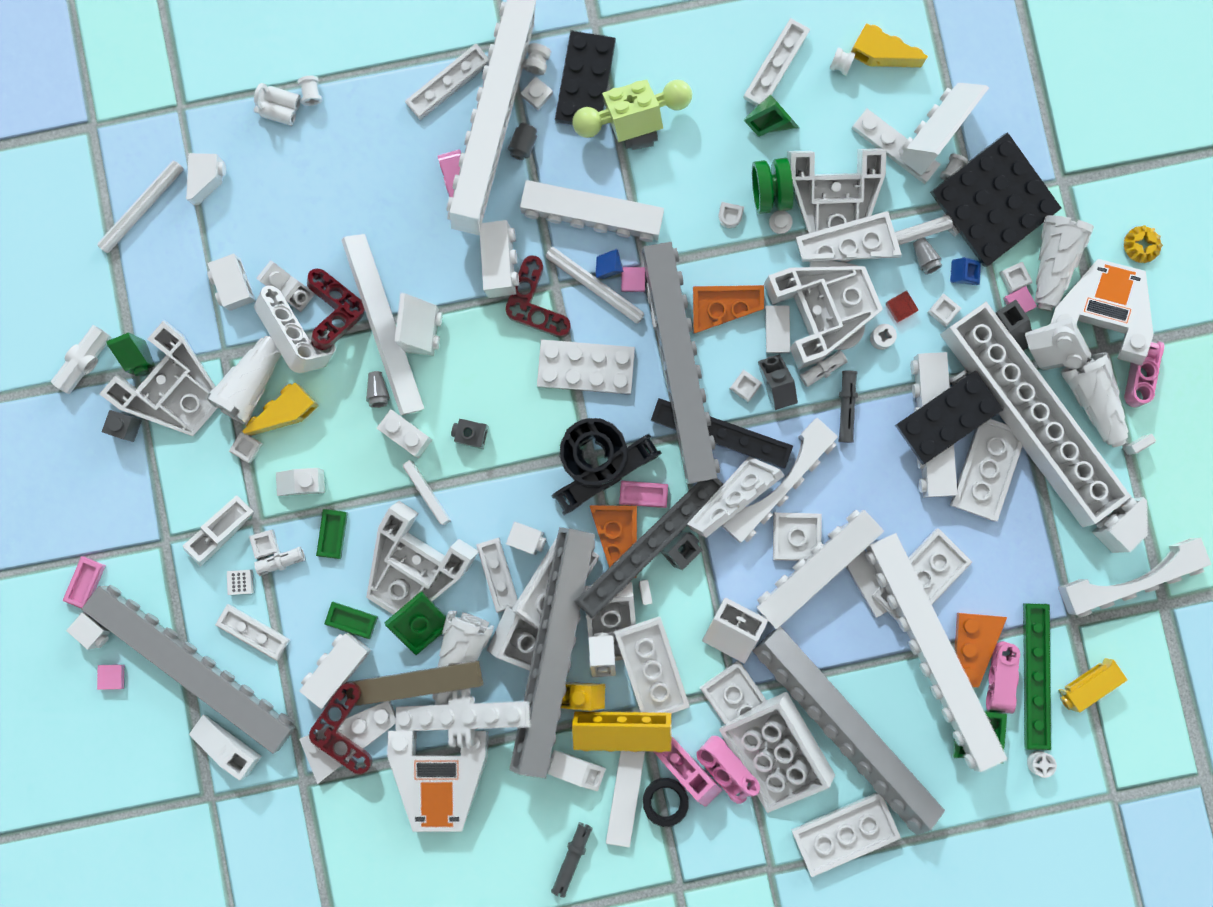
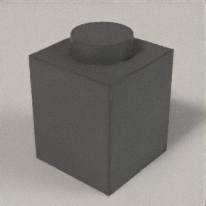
M109 410L101 432L134 442L142 420Z

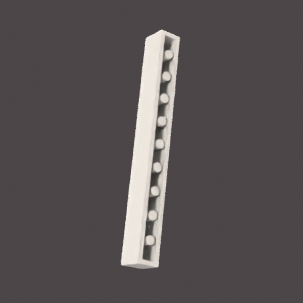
M894 533L870 544L866 548L867 552H865L867 561L871 566L874 565L878 573L876 574V579L882 588H886L889 595L887 596L888 604L892 610L895 609L898 613V624L901 630L907 632L910 641H908L909 647L915 655H918L921 661L919 664L920 669L925 677H929L933 685L930 687L931 692L936 700H940L944 708L941 710L945 720L948 723L951 722L954 728L953 737L959 746L962 745L966 753L964 759L968 767L976 772H983L1008 760L897 534Z

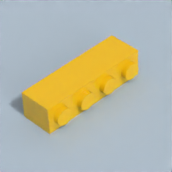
M574 711L572 723L573 750L671 752V713Z

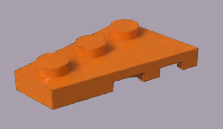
M764 285L693 286V334L763 310Z
M589 505L609 568L637 541V506Z
M957 613L954 651L972 687L979 688L1007 617Z

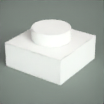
M535 76L520 94L522 98L539 111L553 95V90Z

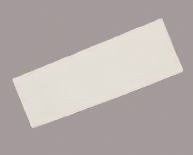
M236 495L200 527L201 530L183 545V550L201 567L243 526L254 511Z

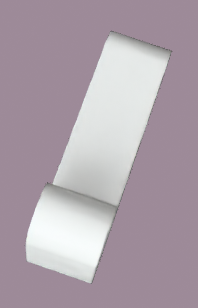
M273 286L263 287L254 308L288 367L296 373H305L326 367L336 350L335 344L327 350L315 348L279 289Z

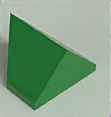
M771 94L744 119L745 123L758 137L766 133L800 128Z

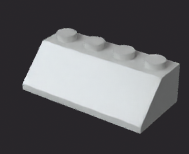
M958 82L952 90L947 88L939 98L942 101L941 105L935 104L926 115L930 118L927 123L922 120L915 129L914 133L917 136L914 139L909 137L901 147L904 153L899 159L922 176L982 99L989 87L981 84Z

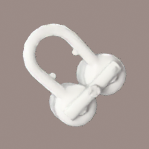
M260 83L255 90V108L253 110L263 118L292 126L296 119V111L301 104V95L272 86L267 87L265 83Z

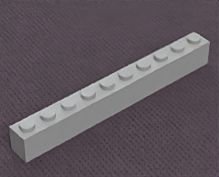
M672 241L643 246L642 256L686 484L716 479L717 473H720L718 459L713 457L712 450L715 449L713 435L709 436L708 432L711 420L709 412L704 411L703 403L706 402V394L704 388L700 389L698 379H702L700 365H696L694 356L697 355L695 341L691 342L689 332H693L691 319L686 318L685 309H688L686 294L682 295L680 286L684 285L682 272H677L676 262H679L678 250L673 248Z
M559 527L523 700L530 702V727H518L509 769L518 775L546 778L547 771L551 767L550 756L552 747L556 742L555 732L557 722L561 717L560 707L562 698L566 693L565 682L567 673L571 668L570 657L576 643V628L581 619L580 607L575 601L586 591L585 583L590 573L591 554L595 549V534L562 527Z
M113 585L97 587L82 607V611L272 754L281 749L296 728L289 716L284 713L278 714L273 710L274 706L269 701L258 699L253 695L255 692L245 684L241 686L234 681L235 676L226 670L221 671L218 669L213 659L208 656L202 657L196 652L197 648L187 641L185 643L177 638L178 634L168 627L164 628L158 624L159 619L150 613L145 614L140 610L141 606L131 599L126 600L122 597V592Z
M780 626L777 630L775 629L770 632L753 649L759 661L787 689L792 698L803 707L808 716L819 725L824 734L835 743L841 753L852 762L857 771L868 780L874 790L884 798L891 809L900 816L911 831L916 835L931 831L945 812V809Z

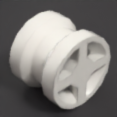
M838 47L829 69L833 71L837 69L847 76L855 53H846L842 48Z
M889 324L878 325L870 334V342L878 350L889 348L897 339L896 330Z
M1033 751L1027 758L1028 769L1039 777H1051L1057 769L1054 757L1043 751Z

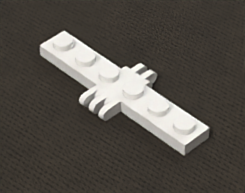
M470 688L453 691V697L449 698L448 705L396 707V731L448 730V744L450 747H456L457 745L458 747H465V745L473 747L475 744V729L530 727V702L475 703L474 697L470 696Z

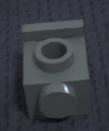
M459 418V422L454 423L452 426L451 436L455 437V443L484 449L489 426L484 423ZM467 428L472 429V435L469 437L464 435V431Z
M681 531L661 553L674 568L684 570L702 549L699 547V540L691 532Z

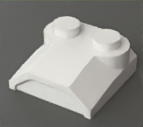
M1072 317L1025 333L1029 350L1039 368L1043 370L1064 366L1070 369H1078L1083 367L1087 360L1091 359V352Z

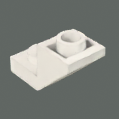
M272 260L268 262L256 278L265 286H273L279 289L286 302L300 312L303 311L315 295V293Z
M553 750L550 758L551 767L547 771L548 775L594 791L599 790L606 770L605 767L581 760L564 752Z

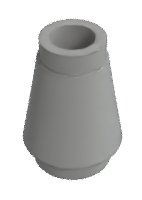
M926 238L918 239L913 243L921 271H924L925 274H931L942 267V258Z
M373 371L368 373L366 401L369 402V407L380 408L387 406L390 397L382 372Z

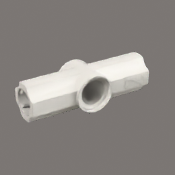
M92 325L80 343L73 345L67 351L64 357L66 362L51 380V383L58 389L70 394L81 378L89 374L96 367L98 355L107 345L106 341L112 337L104 330Z

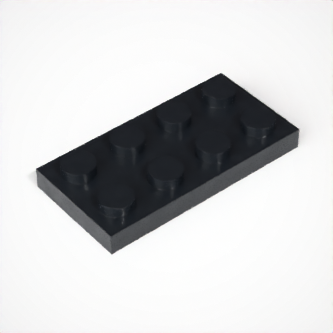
M570 30L555 122L572 125L574 114L583 107H591L598 112L604 110L605 103L602 93L608 90L616 37Z
M973 371L897 423L895 427L921 464L924 465L1003 411V409L978 373Z

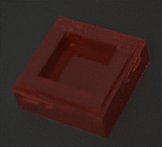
M907 290L885 303L897 323L919 311Z

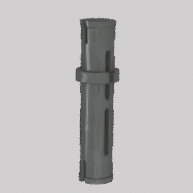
M842 371V391L839 392L841 410L838 442L854 443L855 400L858 398V393L856 392L857 371Z
M579 822L572 842H569L567 845V854L551 889V892L556 896L560 893V897H566V892L581 855H585V846L593 830L588 824L583 826L584 823Z

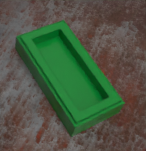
M323 509L316 556L341 559L348 512Z
M332 601L324 625L371 639L378 616Z

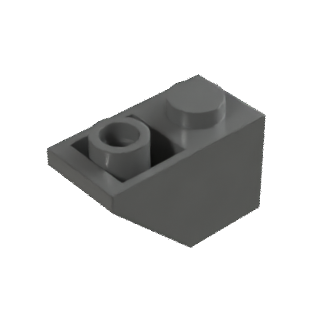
M1014 300L995 314L1024 351L1029 348L1025 333L1032 331L1029 317L1018 301Z
M781 355L770 356L758 361L768 397L775 410L797 404L795 381Z

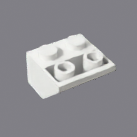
M1144 497L1129 498L1109 516L1095 524L1097 528L1092 533L1112 553L1131 552L1148 535L1147 500Z
M725 597L702 642L745 664L757 644L768 619Z

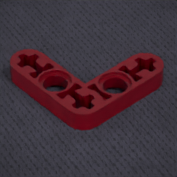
M534 255L528 256L523 260L518 276L519 285L524 282L529 283L531 291L523 295L518 291L519 286H516V295H510L506 304V314L514 322L555 337H565L571 330L570 320L566 316L531 304L544 267L539 257ZM533 261L536 262L539 268L538 270L534 269L531 275L532 278H536L535 281L528 278L529 267L527 264H532ZM517 305H520V309L524 312H527V308H530L527 321L523 320L525 318L524 314L517 313L516 316H513V312L510 310L511 307L515 308ZM541 312L545 315V320L542 324L538 325L532 322L534 313ZM549 316H553L551 320L554 323L559 324L560 321H564V326L567 327L566 330L561 329L560 332H557L556 326L551 324L549 329L545 328L549 323Z
M316 268L308 273L307 287L335 310L313 330L311 342L315 348L327 350L361 320L365 309L359 297L326 271ZM314 279H315V280L322 279V282H320V281L314 282L313 280H314ZM338 291L342 294V297L334 299L329 293ZM355 307L358 308V311H357V310L350 311V308H352V309L355 308ZM340 319L345 323V326L335 327L332 321ZM328 330L330 331L327 335V340L324 338L321 340L318 339L319 336L323 337L327 334Z
M349 682L337 690L310 729L309 739L316 747L353 773L363 774L372 766L373 759L371 755L338 731L361 697L360 687L355 683ZM352 688L354 690L352 694L355 697L349 698L344 705L336 702L337 698L339 701L345 698L346 693L344 689L349 690ZM332 707H337L341 710L342 716L338 721H334L329 717V711ZM326 723L331 725L324 733L326 739L318 740L316 730L323 729ZM337 742H344L347 745L346 754L339 755L335 752L334 746ZM353 749L356 751L353 754L354 757L357 759L365 758L364 764L366 767L357 768V761L353 758L349 759V762L346 760Z

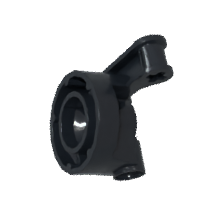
M601 418L582 419L566 429L560 443V459L564 470L574 481L551 495L563 509L562 514L564 516L569 514L596 494L610 488L629 473L660 456L662 452L658 451L652 443L650 433L627 447L621 431L613 423ZM595 439V444L603 448L604 458L608 459V461L594 469L592 468L593 465L585 461L584 451L580 449V447ZM564 495L568 499L570 505H568L563 497Z

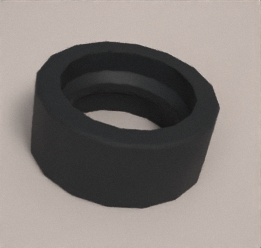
M659 778L652 781L645 789L643 795V809L647 818L661 827H672L684 819L689 808V799L685 788L677 780L671 778ZM661 788L673 789L680 798V806L675 814L663 817L658 815L652 808L651 799L653 794Z

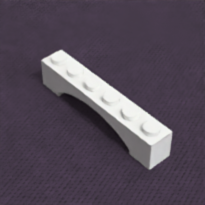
M816 417L798 436L801 440L798 456L782 483L759 502L743 508L721 527L739 543H742L743 540L748 542L757 533L754 528L760 522L764 525L773 514L770 511L774 506L780 507L789 498L786 493L792 487L796 490L805 479L802 476L806 471L812 472L821 463L818 458L824 452L828 455L837 445L834 441L838 436Z
M1201 537L1189 538L1170 545V552L1155 568L1134 580L1116 585L1099 586L1090 584L1088 579H1078L1059 586L1058 590L1068 614L1077 615L1078 618L1092 614L1091 609L1099 606L1100 609L1114 606V601L1122 598L1123 601L1137 597V592L1145 590V593L1159 589V584L1161 583L1173 584L1181 581V576L1188 573L1190 576L1205 572L1204 568L1212 564Z

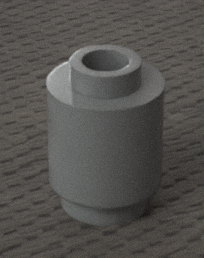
M520 123L519 127H516L508 146L512 157L518 160L530 157L537 139V129L526 123Z
M657 131L625 140V148L637 150L654 147V141H658Z

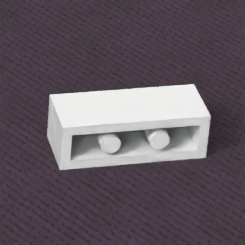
M507 220L482 223L480 229L483 290L488 298L516 295V286H519V276L514 270V264L518 263L516 250H513L512 243L516 242L515 229L510 227Z
M351 633L339 634L331 644L334 647L329 654L324 653L316 664L319 667L315 672H309L301 681L303 687L299 692L320 709L328 705L337 690L349 680L372 651Z

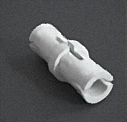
M839 350L827 359L817 362V365L801 373L799 375L800 379L808 388L819 379L829 377L831 372L848 363L847 358Z
M299 546L287 552L274 553V556L254 562L257 574L262 576L272 571L285 570L286 567L303 562L306 559L303 549Z

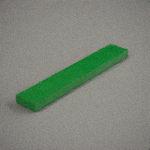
M1023 603L1024 749L1051 750L1050 604Z

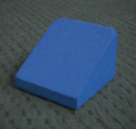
M618 249L596 257V278L606 279L624 272Z
M965 257L953 259L950 282L980 285L981 262Z

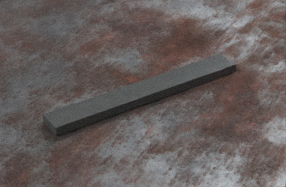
M718 478L697 482L606 570L575 603L593 619L688 526L689 521L720 489L723 483Z

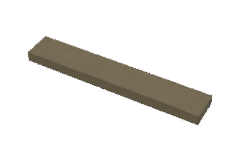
M479 661L349 681L357 684L361 690V697L355 706L469 689L484 685ZM352 688L346 690L347 700L355 697L352 694L354 691Z

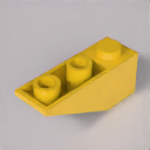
M868 23L865 24L851 52L855 53L854 58L875 67L921 68L928 57L920 48L911 47L903 43L901 38L890 36L883 32L880 27Z
M295 382L288 384L281 390V395L275 401L271 400L263 407L264 411L258 417L254 416L249 420L242 432L253 436L302 422L319 405L299 384Z
M565 682L566 693L562 698L560 708L586 711L605 709V684Z

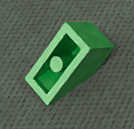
M128 332L106 341L107 346L125 372L140 376L148 373V369L155 366L145 340Z

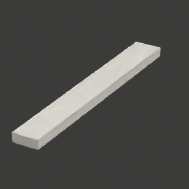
M359 234L343 237L341 241L400 416L422 411L424 406L406 353L395 342L396 323L366 235Z

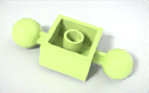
M647 79L636 81L630 85L603 92L606 110L598 112L594 108L583 107L574 114L572 125L579 136L591 138L600 132L602 125L611 123L618 142L663 129L660 107L667 106L676 111L685 109L692 100V90L688 83L676 79L667 83L662 93L654 95Z

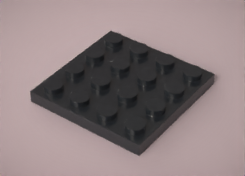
M1008 132L1001 135L930 191L944 213L950 216L953 225L984 267H988L1043 224L1046 216L1054 215L1062 209Z

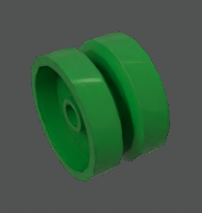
M788 158L774 159L771 169L765 160L753 161L751 171L752 189L757 213H770L773 204H775L779 211L792 210L793 180Z

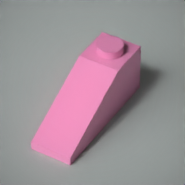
M673 736L671 752L653 751L696 801L704 807H707L723 791Z

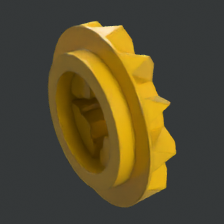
M1146 225L1134 227L1124 238V250L1128 257L1135 262H1150L1160 255L1163 246L1160 240L1161 235L1155 232V228H1149ZM1145 238V242L1151 245L1143 249V245L1136 242H1140Z

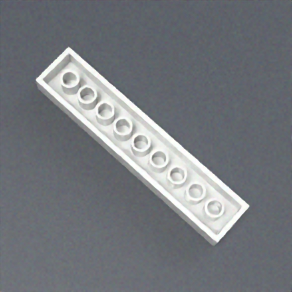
M507 0L501 3L499 16H501L500 23L495 25L494 44L490 45L488 52L489 63L488 66L485 65L482 80H484L483 86L479 87L477 92V109L473 108L471 114V131L467 130L464 145H466L465 153L462 152L459 159V175H455L452 188L454 189L453 197H449L447 203V219L451 222V229L475 235L480 233L521 78L523 64L535 25L536 0Z
M987 301L940 334L968 374L973 371L978 373L1002 407L1003 411L998 413L1002 420L1009 426L1017 440L1021 442L1022 447L1082 527L1097 524L1132 497Z

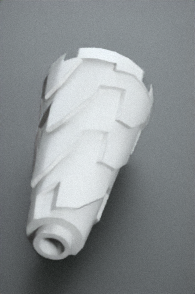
M1049 215L1045 217L1038 259L1040 260L1036 279L1035 303L1039 304L1038 309L1052 311L1053 307L1056 308L1060 303L1065 290L1068 289L1074 269L1078 268L1084 248L1088 246L1094 229L1092 224L1077 220V222L1071 221V218Z
M271 336L261 337L255 346L244 355L236 366L229 370L205 398L215 408L218 405L221 412L245 425L251 419L252 413L263 395L265 386L281 356Z
M1103 352L1091 355L1092 358L1087 360L1086 364L1078 369L1063 368L1060 371L1063 379L1068 383L1080 407L1084 408L1090 421L1097 428L1103 442L1112 445L1113 448L1125 444L1129 431L1124 419L1125 414L1119 398L1120 391L1113 373L1109 354Z
M449 611L442 632L444 636L438 667L477 661L483 648H486L494 626L490 625L488 627L490 622L477 616L462 612L461 618L455 617L457 611ZM453 691L433 694L434 704L448 705L449 698L453 697Z

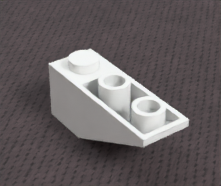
M205 714L202 715L189 733L221 768L239 781L250 774L262 757Z

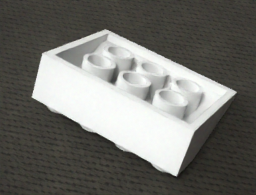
M787 691L766 700L719 728L728 747L758 780L760 791L757 796L767 813L829 789L835 778L834 771Z

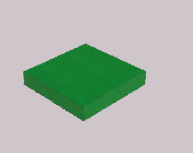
M421 591L384 623L415 655H418L442 634L447 616Z

